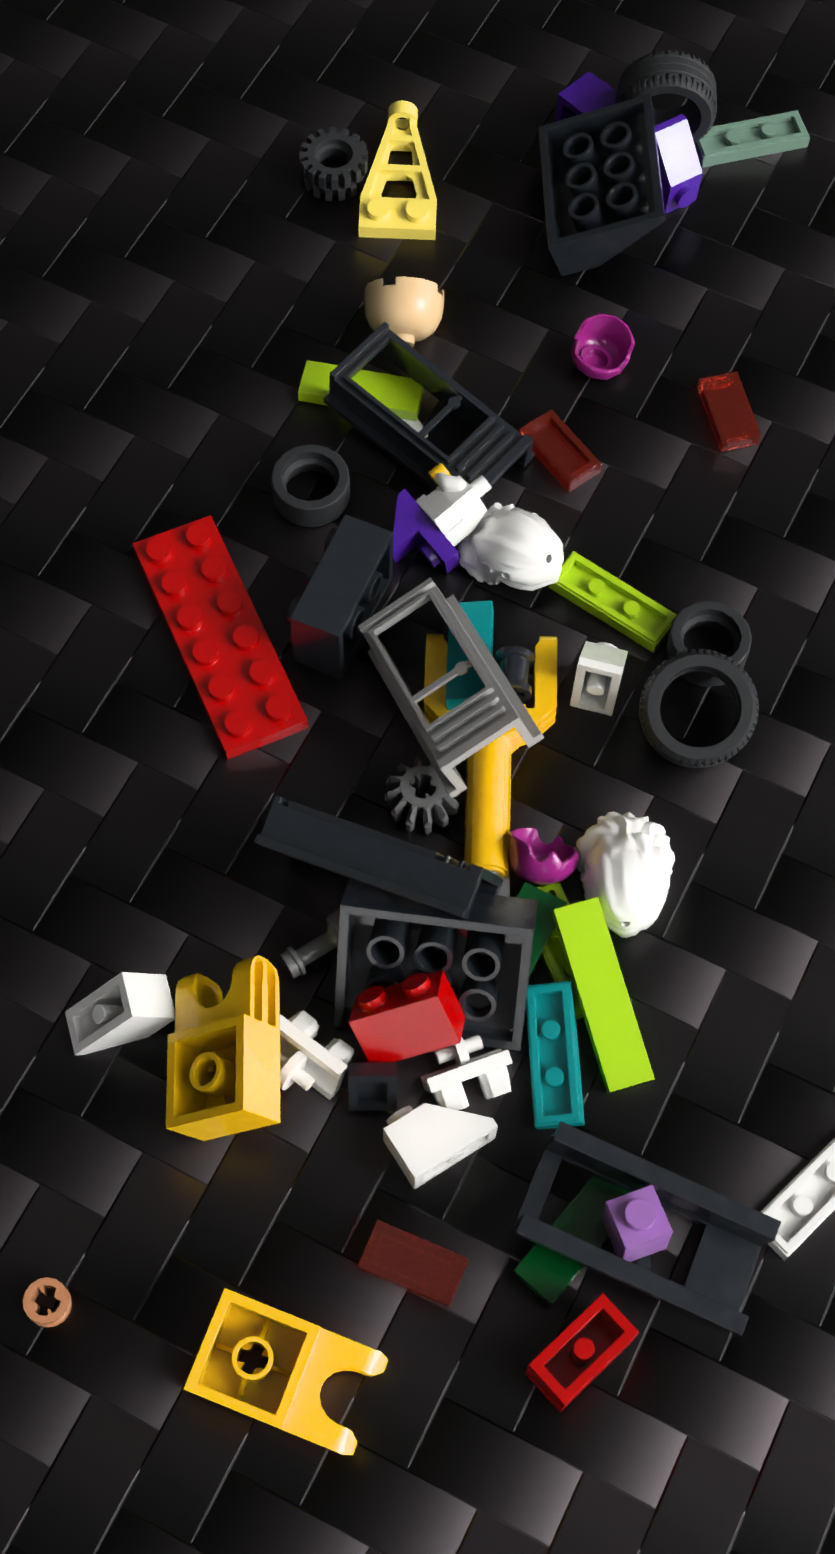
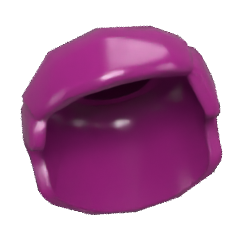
M599 313L587 317L580 324L571 344L573 363L579 371L589 378L608 380L620 374L628 364L635 346V339L629 326L614 315Z
M517 828L509 833L508 849L511 868L517 877L526 882L536 885L559 883L568 878L578 867V851L575 847L564 844L560 836H557L552 843L547 844L541 841L536 828Z

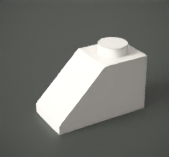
M585 641L577 665L570 706L612 716L628 651L618 649L613 644L606 642L593 643Z
M121 972L65 1011L75 1055H86L148 1038L175 1020V1008L167 977L163 974Z
M424 1103L414 1110L409 1105L398 1110L387 1119L388 1126L383 1128V1141L412 1187L416 1189L494 1140L498 1125L491 1117Z

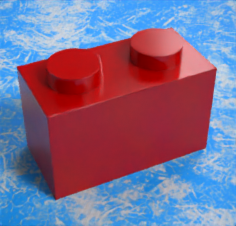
M441 970L428 975L417 973L401 983L384 988L381 986L368 988L356 996L349 1024L369 1063L396 1062L459 1044L465 1014L444 971Z
M603 1293L528 1365L524 1374L560 1413L633 1342L639 1331Z

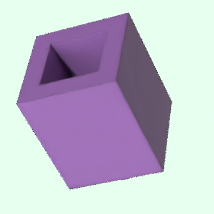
M653 1185L614 1198L605 1203L601 1220L616 1256L632 1262L667 1249L673 1230Z

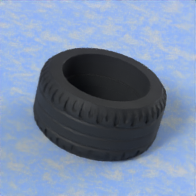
M661 50L643 55L629 64L621 74L617 84L616 104L650 94L651 97L666 93L682 95L691 99V101L674 109L661 110L653 108L655 126L683 114L688 120L694 143L698 142L710 131L717 114L716 81L713 72L703 60L683 51Z
M707 649L683 651L664 660L654 669L646 681L639 703L640 724L649 744L666 760L687 768L712 767L733 757L751 738L759 715L757 691L748 673L740 664L727 655ZM703 672L711 674L723 681L734 696L736 702L734 724L729 733L715 744L704 747L685 745L673 738L662 722L660 714L662 695L673 680L686 673Z

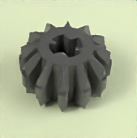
M418 756L414 759L413 768L400 762V765L397 767L398 776H389L386 781V788L389 792L385 794L384 802L387 808H392L391 819L394 823L406 820L405 829L408 833L413 831L416 825H422L424 833L428 835L431 832L433 822L445 829L448 825V815H456L459 810V803L456 799L460 797V794L451 798L431 762L429 766H423L422 760ZM420 793H426L424 799L420 798Z

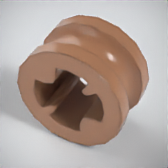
M49 1277L40 1278L31 1283L26 1289L23 1297V1308L27 1316L38 1326L46 1328L57 1326L65 1321L70 1314L72 1307L71 1295L67 1288L57 1279ZM47 1290H56L54 1297L60 1303L57 1310L52 1312L48 1309V1315H39L41 1308L35 1302L38 1295L43 1293L47 1296Z

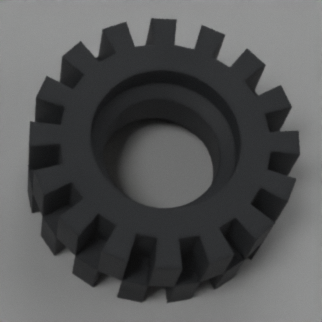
M330 127V133L325 134L324 129L317 130V138L310 134L307 137V143L303 142L301 151H299L301 181L305 183V189L308 192L313 190V196L320 198L322 193L325 194L326 201H332L333 195H338V200L342 201L345 200V193H348L352 198L357 195V189L362 191L368 177V150H366L364 140L360 142V136L356 133L349 137V130L345 128L342 129L341 133H336V127ZM333 160L346 163V165L338 168H329L321 164Z

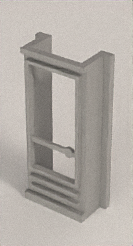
M431 577L358 626L371 647V650L367 653L451 798L468 789L455 766L512 728L517 730L529 748L544 739L541 731L455 596L451 595L445 599ZM432 600L468 657V660L458 662L453 670L413 695L377 635ZM473 666L486 687L432 723H429L418 702L458 675L466 674L468 669Z

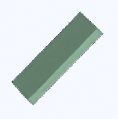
M798 110L712 126L710 131L702 139L694 143L700 165L703 168L808 147L810 136Z

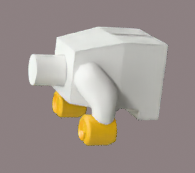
M439 463L428 472L438 487L427 496L423 494L416 502L451 544L455 546L473 532L487 511L480 497L492 487L482 475L468 484L460 475L457 477L450 475L446 467Z

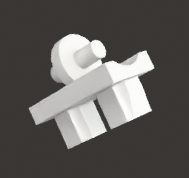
M304 1010L289 1019L280 1014V1088L286 1090L294 1082L306 1091L312 1086L330 1100L339 1091L348 1063L351 1062L354 1049L342 1039L334 1038L325 1048L313 1040L317 1036L319 1025L316 1019Z
M476 1035L463 1040L461 1036L459 1044L434 1051L438 1064L455 1059L457 1064L421 1076L424 1090L433 1093L434 1099L439 1106L455 1110H462L469 1106L461 1082L476 1076L485 1099L511 1091L506 1066L513 1063L508 1049L502 1051L501 1048L469 1058V1053L484 1048L481 1037Z

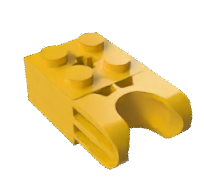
M259 955L240 961L233 969L231 986L224 999H222L219 985L206 976L195 973L180 979L175 993V1033L168 1034L166 1129L206 1141L280 1123V999L277 969L270 961Z
M224 1288L184 1390L339 1454L353 1455L357 1446V1440L353 1432L332 1421L321 1407L320 1392L322 1385L328 1377L340 1371H353L370 1377L381 1374L385 1371L388 1359L380 1351ZM254 1345L264 1348L262 1357L268 1358L266 1367L264 1369L256 1368L253 1374H247L242 1371L245 1366L244 1362L239 1361L242 1350L251 1352Z

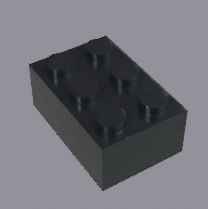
M346 514L338 529L331 528L324 543L323 550L325 553L320 563H312L305 581L307 587L302 597L296 596L293 599L287 613V621L291 622L289 642L293 645L294 661L339 679L342 678L363 637V633L358 626L374 615L393 578V532Z

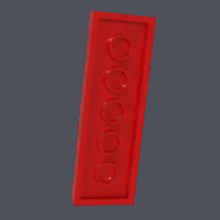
M212 516L204 517L133 543L136 558L227 760L308 729L307 717Z

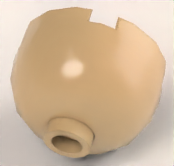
M396 277L395 285L383 286V278L376 279L365 287V317L373 331L386 322L391 331L411 347H414L415 342L429 337L439 325L444 309V290L442 289L438 292V284L421 278Z

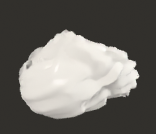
M499 502L494 503L485 512L473 532L460 541L458 545L460 565L478 582L483 583L485 581L489 585H497L503 582L519 590L533 591L558 582L564 560L563 543L543 518L539 517L536 513L514 507L513 504L503 507Z
M613 811L608 812L606 816L597 818L598 824L588 828L585 835L577 840L576 847L579 853L577 869L581 872L580 880L583 882L582 887L585 891V899L598 897L608 929L622 938H628L637 935L641 930H646L658 918L670 887V875L673 872L672 867L675 855L670 849V838L665 835L664 826L649 822L648 816L637 818L631 812L621 815Z

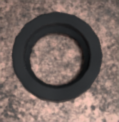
M314 444L296 446L283 453L274 464L271 473L274 506L281 516L291 523L305 527L323 526L338 519L347 508L350 498V476L347 464L338 453L328 447ZM308 471L324 473L335 481V489L330 495L313 501L297 499L287 492L286 485L292 477L301 472Z
M710 600L695 602L683 608L674 618L666 645L668 658L677 653L688 651L683 643L684 635L688 630L694 627L708 626L722 631L730 638L734 644L733 653L730 658L744 668L750 651L752 636L749 624L740 612L727 604ZM690 672L680 676L691 684L703 687L725 684L719 678L703 672Z

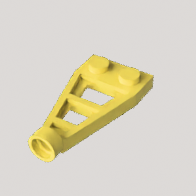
M396 101L388 108L387 127L360 196L359 237L435 240L437 198L417 128L418 109L409 101ZM390 152H412L413 165L388 164ZM387 181H412L416 198L382 197L381 194Z

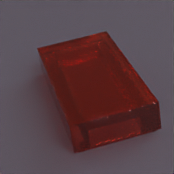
M738 372L700 378L697 389L720 452L759 445L762 436Z
M552 409L520 428L519 432L522 435L527 434L534 440L532 451L535 453V456L568 492L601 473L602 463Z
M377 1220L358 1264V1270L450 1309L469 1258Z

